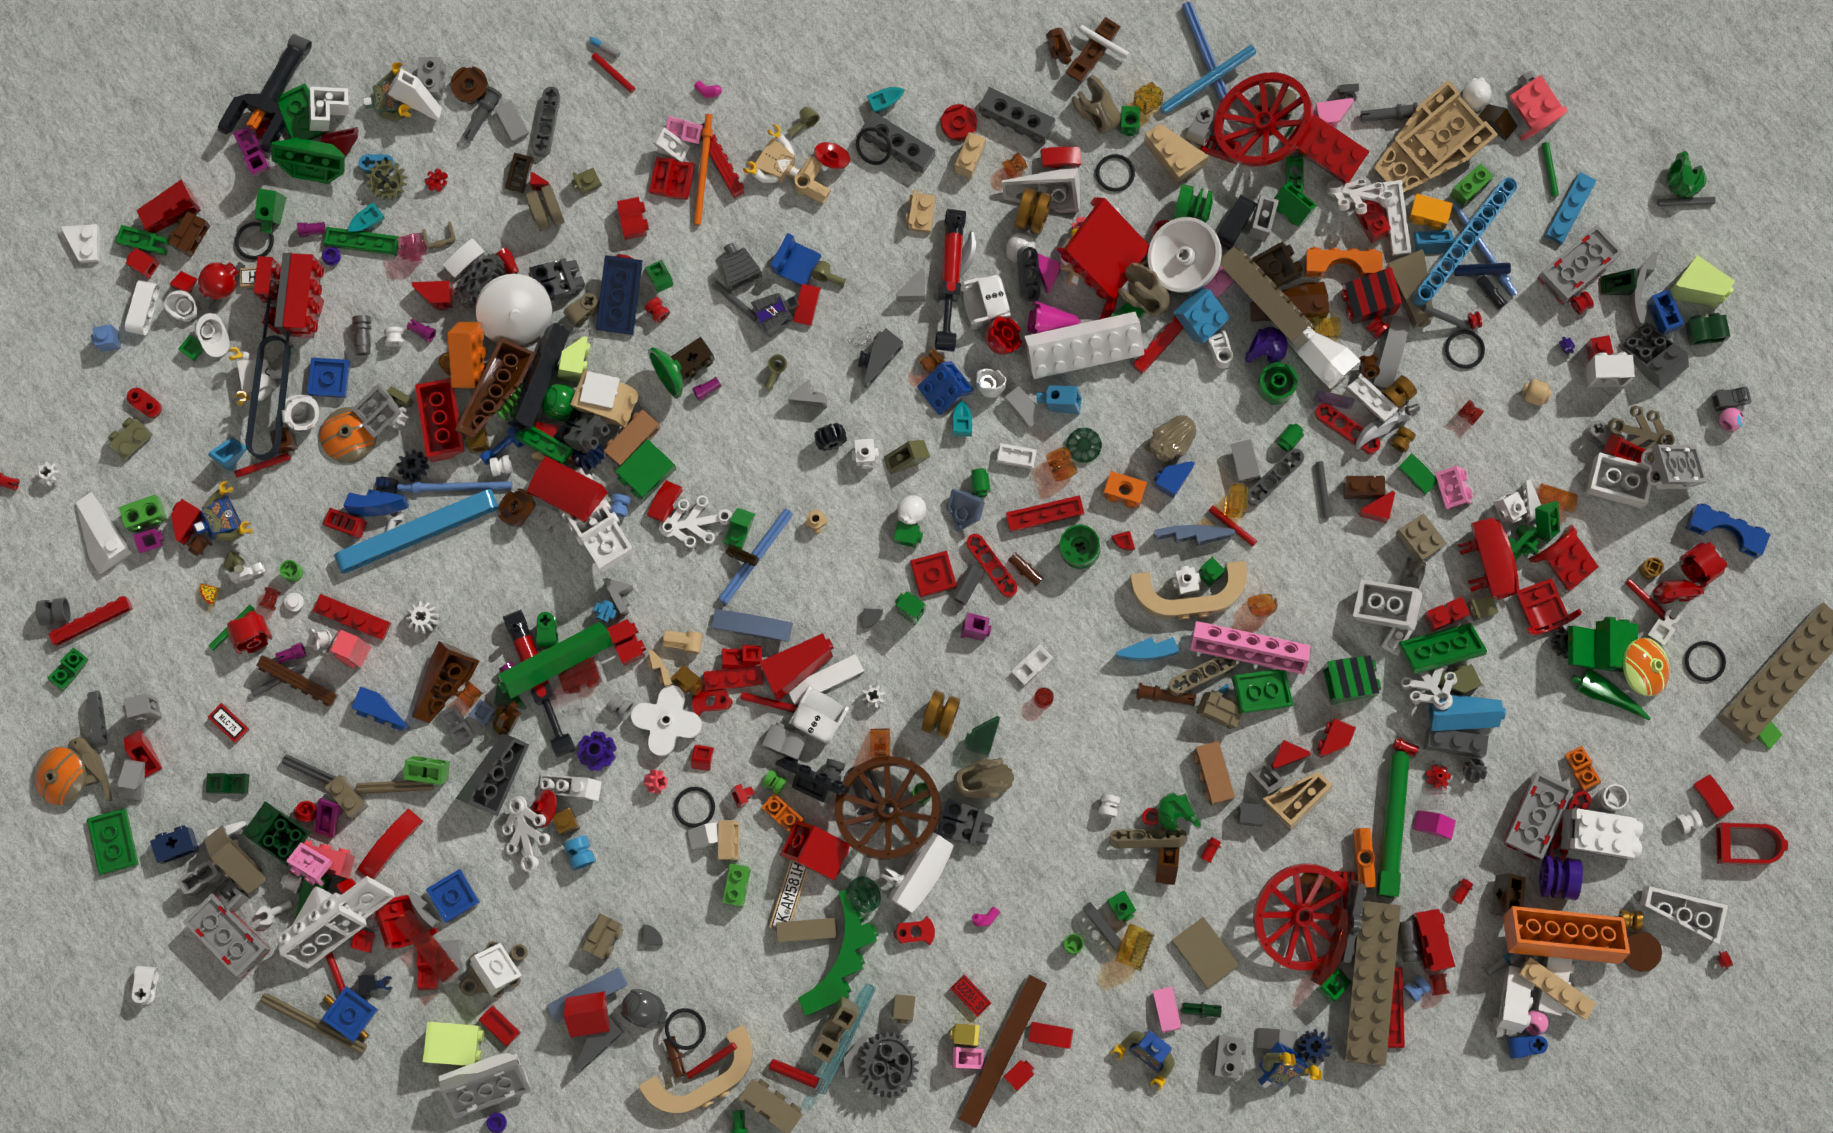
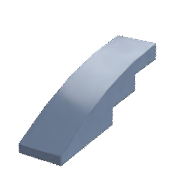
M1182 525L1155 529L1153 534L1155 541L1174 536L1176 543L1194 539L1196 546L1234 537L1235 530L1209 525Z
M715 609L711 628L750 635L755 638L789 642L793 623Z
M619 967L548 1004L547 1007L554 1022L557 1023L564 1019L565 999L567 997L605 991L606 997L626 987L628 983Z

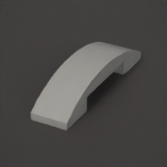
M1654 252L1641 266L1636 275L1637 288L1630 296L1631 316L1635 328L1638 329L1644 324L1647 305L1640 304L1646 275L1650 276L1655 270L1657 252Z
M1392 315L1379 362L1380 373L1374 378V386L1386 389L1389 385L1393 386L1411 320Z

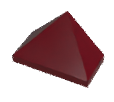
M355 127L322 134L321 142L333 144L346 157L358 138L359 129Z

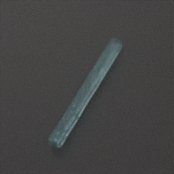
M871 984L865 985L856 1003L859 1005V1015L850 1030H845L837 1051L830 1062L827 1063L815 1088L820 1094H826L875 993L876 987Z

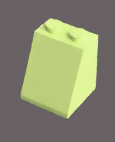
M1697 255L1685 268L1670 291L1674 299L1715 307L1718 302L1722 304L1733 292L1734 288H1732V285L1735 283V280Z
M427 1022L423 1062L467 1066L481 1061L482 1050H480V1042L484 1040L482 1026Z

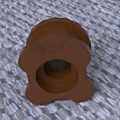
M1363 355L1359 358L1361 360L1359 370L1366 379H1373L1379 375L1380 368L1376 364L1378 360L1377 355Z
M193 532L195 537L190 544L187 543V546H189L188 551L195 556L199 554L203 556L205 548L213 544L202 536L197 535L196 532Z

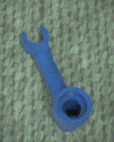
M511 426L507 430L509 436L491 450L484 452L480 456L482 461L488 465L490 458L496 457L500 451L512 442L517 448L524 446L525 444L515 438L520 430Z

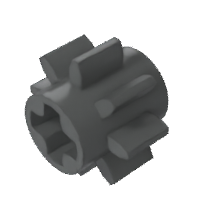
M1473 758L1470 760V763L1464 762L1463 775H1465V779L1469 782L1478 783L1480 778L1485 780L1488 772L1486 771L1487 766H1484L1485 764L1482 760Z

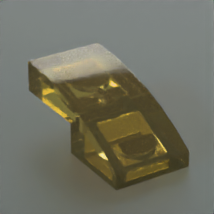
M1339 317L1307 318L1315 326L1312 330L1328 338L1341 337V321Z

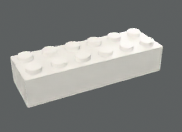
M1136 312L1024 336L1029 368L1033 379L1144 355L1141 326Z

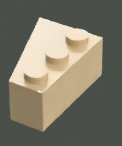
M1161 123L1145 134L1144 143L1176 184L1207 164L1209 157L1207 154Z
M1318 771L1287 788L1262 798L1263 805L1291 831L1332 791L1333 785Z

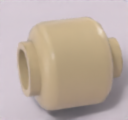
M1532 379L1529 383L1525 382L1521 393L1525 394L1524 400L1526 402L1541 406L1544 403L1547 404L1552 390L1549 389L1548 383Z

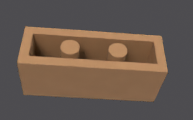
M643 409L640 412H636L631 417V422L626 428L622 427L618 431V436L614 440L608 441L605 445V454L619 467L647 439L650 441L661 429L660 424Z
M1219 741L1197 746L1194 749L1193 759L1195 764H1199L1200 767L1198 776L1200 782H1204L1206 790H1203L1206 802L1209 801L1211 806L1233 800L1235 795Z

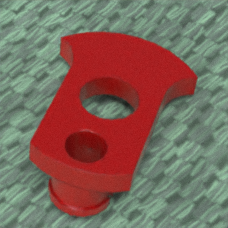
M726 690L701 691L692 697V708L698 716L706 711L727 710L733 704ZM714 696L715 703L712 706H707L706 700Z
M925 916L922 921L898 923L893 935L899 943L923 941L931 945L935 937V928L931 919ZM913 926L920 929L919 937L911 935L910 930ZM899 931L903 932V937L899 935Z

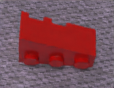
M181 179L136 211L146 231L155 234L177 223L179 218L185 215L187 211L195 214L201 211L193 192Z
M1439 909L1412 914L1418 931L1419 947H1421L1420 952L1423 957L1422 962L1425 973L1456 967L1449 945V937L1444 928L1445 919L1443 913H1440Z

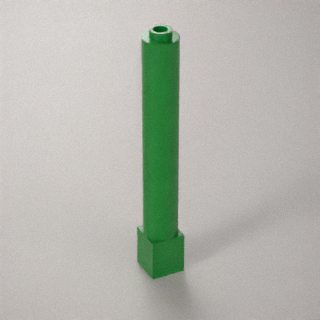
M1394 751V754L1390 755L1381 863L1376 896L1390 898L1399 897L1401 881L1400 864L1410 757L1406 756V752Z

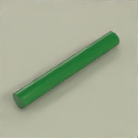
M1549 142L1542 143L1551 196L1557 197L1559 196L1550 144Z
M249 604L235 619L238 620L245 617V614L254 611L255 608ZM228 626L208 645L212 650H215L229 636L227 633Z

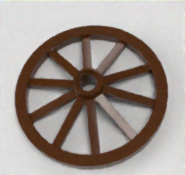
M896 756L877 757L858 765L845 777L843 783L849 788L860 778L879 803L876 804L847 793L836 795L834 811L838 829L845 841L860 854L878 860L903 858L924 846L935 832L941 812L940 797L933 779L918 764ZM884 766L885 799L881 797L864 773ZM890 766L910 770L892 799ZM915 774L919 776L928 789L898 803ZM929 796L932 798L931 815L901 810ZM844 801L875 810L876 812L844 820ZM889 807L893 808V812H892V813H890V814H885V813H884V811H885L886 808H889ZM899 817L926 821L928 824L916 839ZM879 818L860 842L847 829V826ZM886 822L885 850H877L865 846L883 823ZM893 822L911 842L904 847L892 850Z

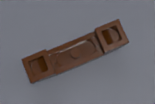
M1105 17L1095 30V33L1112 42L1121 26ZM1091 39L1078 58H1075L1065 74L1081 83L1093 70L1108 48Z

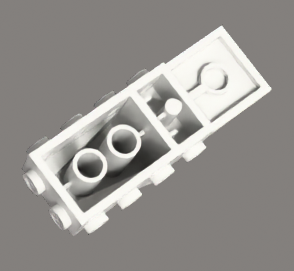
M581 467L575 470L576 472L593 480L591 475H586ZM606 499L600 502L586 522L562 510H558L564 520L569 519V522H567L568 527L572 533L577 532L575 538L580 546L583 544L586 546L601 572H604L635 552L617 524L620 521L615 512H609L612 508Z
M368 876L342 895L336 892L331 894L315 886L294 923L277 936L280 955L309 969L367 925L365 919L395 897L394 891Z

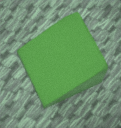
M1770 722L1756 739L1768 749H1771L1782 736V733L1774 723Z

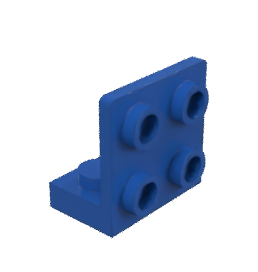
M787 233L770 265L773 273L802 286V284H808L812 269L818 264L821 254L796 243L794 236Z
M952 361L942 362L917 386L938 415H942L961 396L970 395L974 391Z

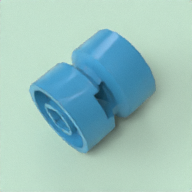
M587 835L571 839L563 844L566 854L570 855L569 863L572 870H578L596 862L593 851L588 849L590 843Z

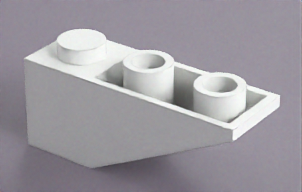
M400 69L390 85L388 95L438 121L442 107L416 76Z
M541 774L538 793L548 789L553 791L555 796L599 801L602 782L583 777Z

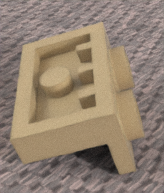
M914 189L913 195H909L908 206H911L910 213H906L905 220L909 230L931 233L936 195L921 194L916 189Z

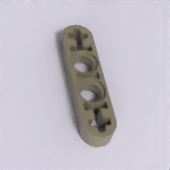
M1218 656L1172 678L1168 684V691L1173 696L1183 695L1231 672L1236 665V660ZM1225 660L1231 661V664L1229 666L1226 664L1223 665L1221 668L1219 667V665L1223 664ZM1211 666L1216 672L1214 675H1209L1206 673L1205 668ZM1189 675H1197L1199 682L1192 683L1189 680ZM1183 681H1185V684H1183L1180 687V690H1178V688H1173L1175 683L1179 685L1183 683Z
M1166 828L1114 830L1110 833V845L1114 848L1182 847L1186 844V832L1180 828H1177L1178 832Z

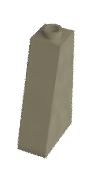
M1423 249L1388 263L1385 268L1392 267L1402 305L1409 320H1411L1413 328L1419 326L1424 328L1430 325L1434 317L1421 311L1422 306H1417L1412 302L1413 292L1427 276L1425 255ZM1432 299L1426 305L1433 307Z

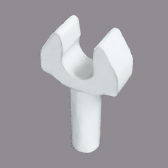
M403 510L398 511L395 517L391 516V514L384 515L389 521L386 531L395 528L396 523L399 521H403Z
M291 900L272 909L263 905L258 909L256 915L267 913V919L261 921L260 924L271 925L274 924L275 915L294 907Z

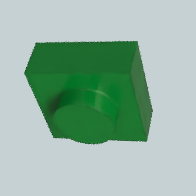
M191 335L178 348L180 352L194 362L204 351L201 343Z

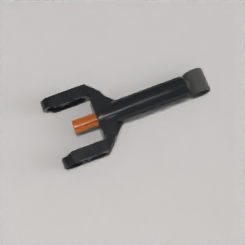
M292 34L284 54L259 94H243L234 97L219 122L218 131L225 135L232 132L243 112L248 108L253 114L246 125L252 130H257L264 117L272 120L262 136L261 149L270 153L271 143L278 141L287 127L278 100L302 61L303 56L309 54L312 42Z

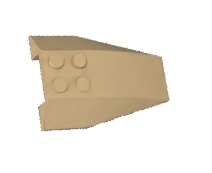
M1447 80L1419 104L1374 169L1386 182L1402 180L1403 193L1470 160L1497 137L1498 134L1486 121L1483 122L1461 98V93Z

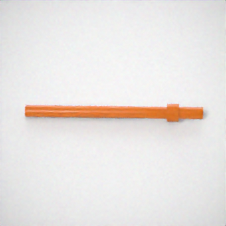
M705 114V123L701 134L703 142L694 225H701L710 138L713 136V129H711L712 114Z

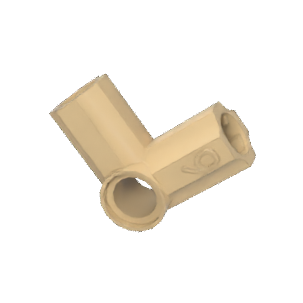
M809 156L799 174L795 176L794 190L796 193L806 195L823 205L831 189L814 181L823 164L815 157ZM804 181L807 185L800 186L798 182Z

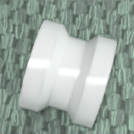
M388 327L384 329L386 346L398 347L404 344L402 338L403 328Z

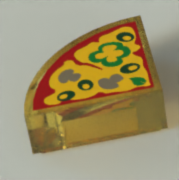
M200 583L199 592L202 599L214 607L220 588Z

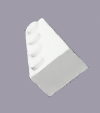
M1643 886L1640 905L1713 943L1720 944L1728 905L1655 887Z

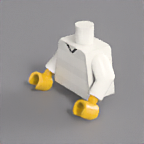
M232 347L228 351L234 352L235 356L230 355L228 358L231 361L239 358L237 364L242 391L237 392L235 397H241L242 399L238 400L237 404L243 405L245 401L251 402L257 354L245 351L240 352L238 348ZM265 357L263 359L258 402L263 401L276 389L275 379L281 378L282 366L278 367L275 371L270 368L272 363Z

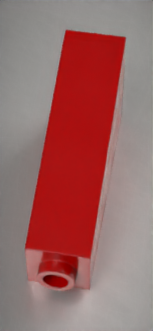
M822 633L760 661L777 701L781 700L833 657L831 650L834 647L830 638L825 639Z

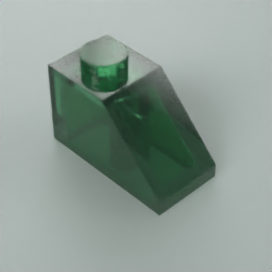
M999 716L973 728L971 734L967 733L964 742L967 745V750L985 756L990 755L1000 722Z

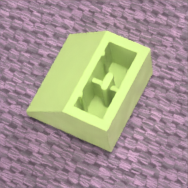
M582 337L562 351L557 374L558 379L580 381L584 370L587 368V361H584V359L588 358L590 343H587L588 337Z

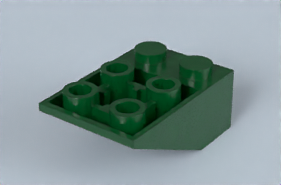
M265 801L242 834L288 866L287 859L300 843H305L311 833L274 805Z

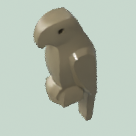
M83 737L72 739L68 744V748L78 753L85 765V786L101 781L107 801H112L110 785L101 756Z

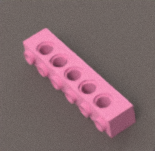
M1196 621L1190 650L1305 675L1309 662L1310 645Z

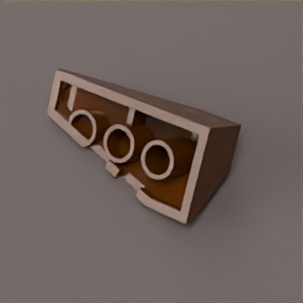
M1305 282L1282 291L1290 299L1287 303L1291 301L1302 312L1300 317L1304 315L1308 320L1327 318L1329 302L1324 282ZM1254 301L1250 302L1251 322L1272 321Z
M439 641L430 658L412 717L430 723L445 707L446 701L452 695L455 696L459 692V687L471 679L479 660L454 646Z

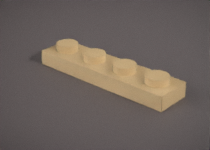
M1531 957L1527 958L1518 972V975L1583 1020H1587L1597 1004Z

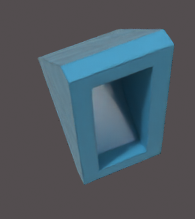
M232 437L211 450L208 456L231 472L247 448Z

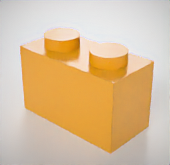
M1416 194L1408 220L1412 221L1415 225H1427L1434 230H1444L1448 224L1453 203Z

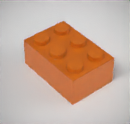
M458 322L447 333L452 388H475L486 368V365H484L486 350L482 342L484 330L481 329V322Z

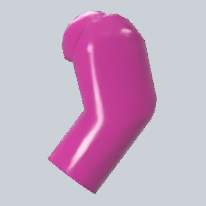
M701 80L697 81L694 85V88L705 98L718 97L722 93V88L719 85L705 86Z
M993 906L987 914L976 913L972 916L971 920L977 927H988L997 918L1000 911Z

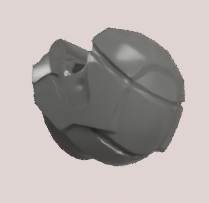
M632 989L622 1002L621 1015L630 1023L644 1028L656 1026L660 1022L664 1023L668 1014L665 1011L662 999L646 990Z

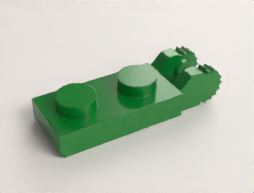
M124 225L120 226L115 240L116 244L134 249L137 248L149 253L153 252L162 256H166L167 251L154 247L156 242L170 245L167 238Z

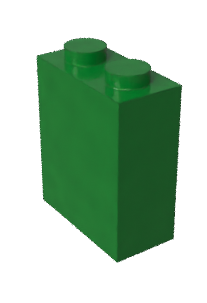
M647 439L616 470V473L619 476L617 480L623 486H630L632 488L630 492L637 499L641 497L645 501L677 468L667 456Z
M1604 617V620L1596 621V668L1624 672L1623 656L1628 645L1638 639V624L1630 623V620L1627 619L1616 620V617Z

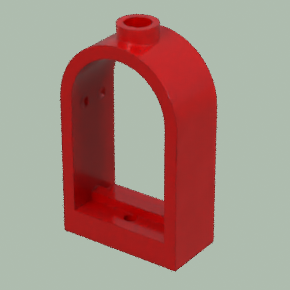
M1751 823L1716 824L1717 864L1766 865L1779 860L1784 851L1788 850V840L1784 838L1779 829L1772 825ZM1730 829L1763 830L1768 832L1775 841L1773 856L1767 860L1731 858Z

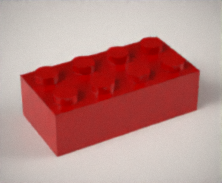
M1314 113L1309 133L1302 144L1295 150L1344 184L1350 182L1370 152ZM1300 126L1293 127L1286 139L1290 141Z

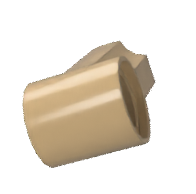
M665 630L663 647L700 654L703 634L692 631L682 633Z

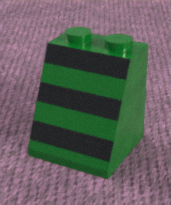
M1371 655L1332 660L1322 667L1331 705L1375 697L1379 694V690H1381L1380 681L1375 676L1377 671L1376 663L1371 659Z

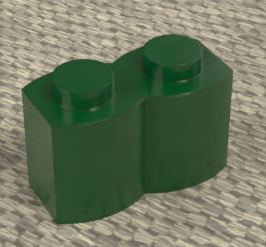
M1713 313L1708 315V317L1695 315L1690 317L1685 323L1689 345L1723 342L1731 337L1726 315H1720V313Z

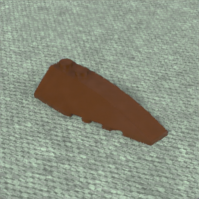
M500 338L455 432L473 439L521 385L536 353Z

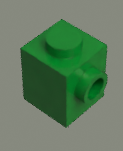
M1125 890L1107 900L1118 922L1123 920L1125 923L1134 917L1133 913L1136 912V909Z

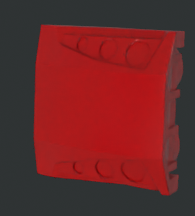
M1684 579L1662 581L1653 590L1654 598H1658L1660 604L1673 603L1675 600H1679V602L1691 601L1704 594L1702 587Z

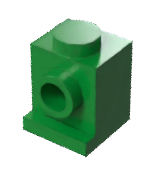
M1212 556L1200 567L1198 572L1200 578L1210 587L1224 574L1225 569Z

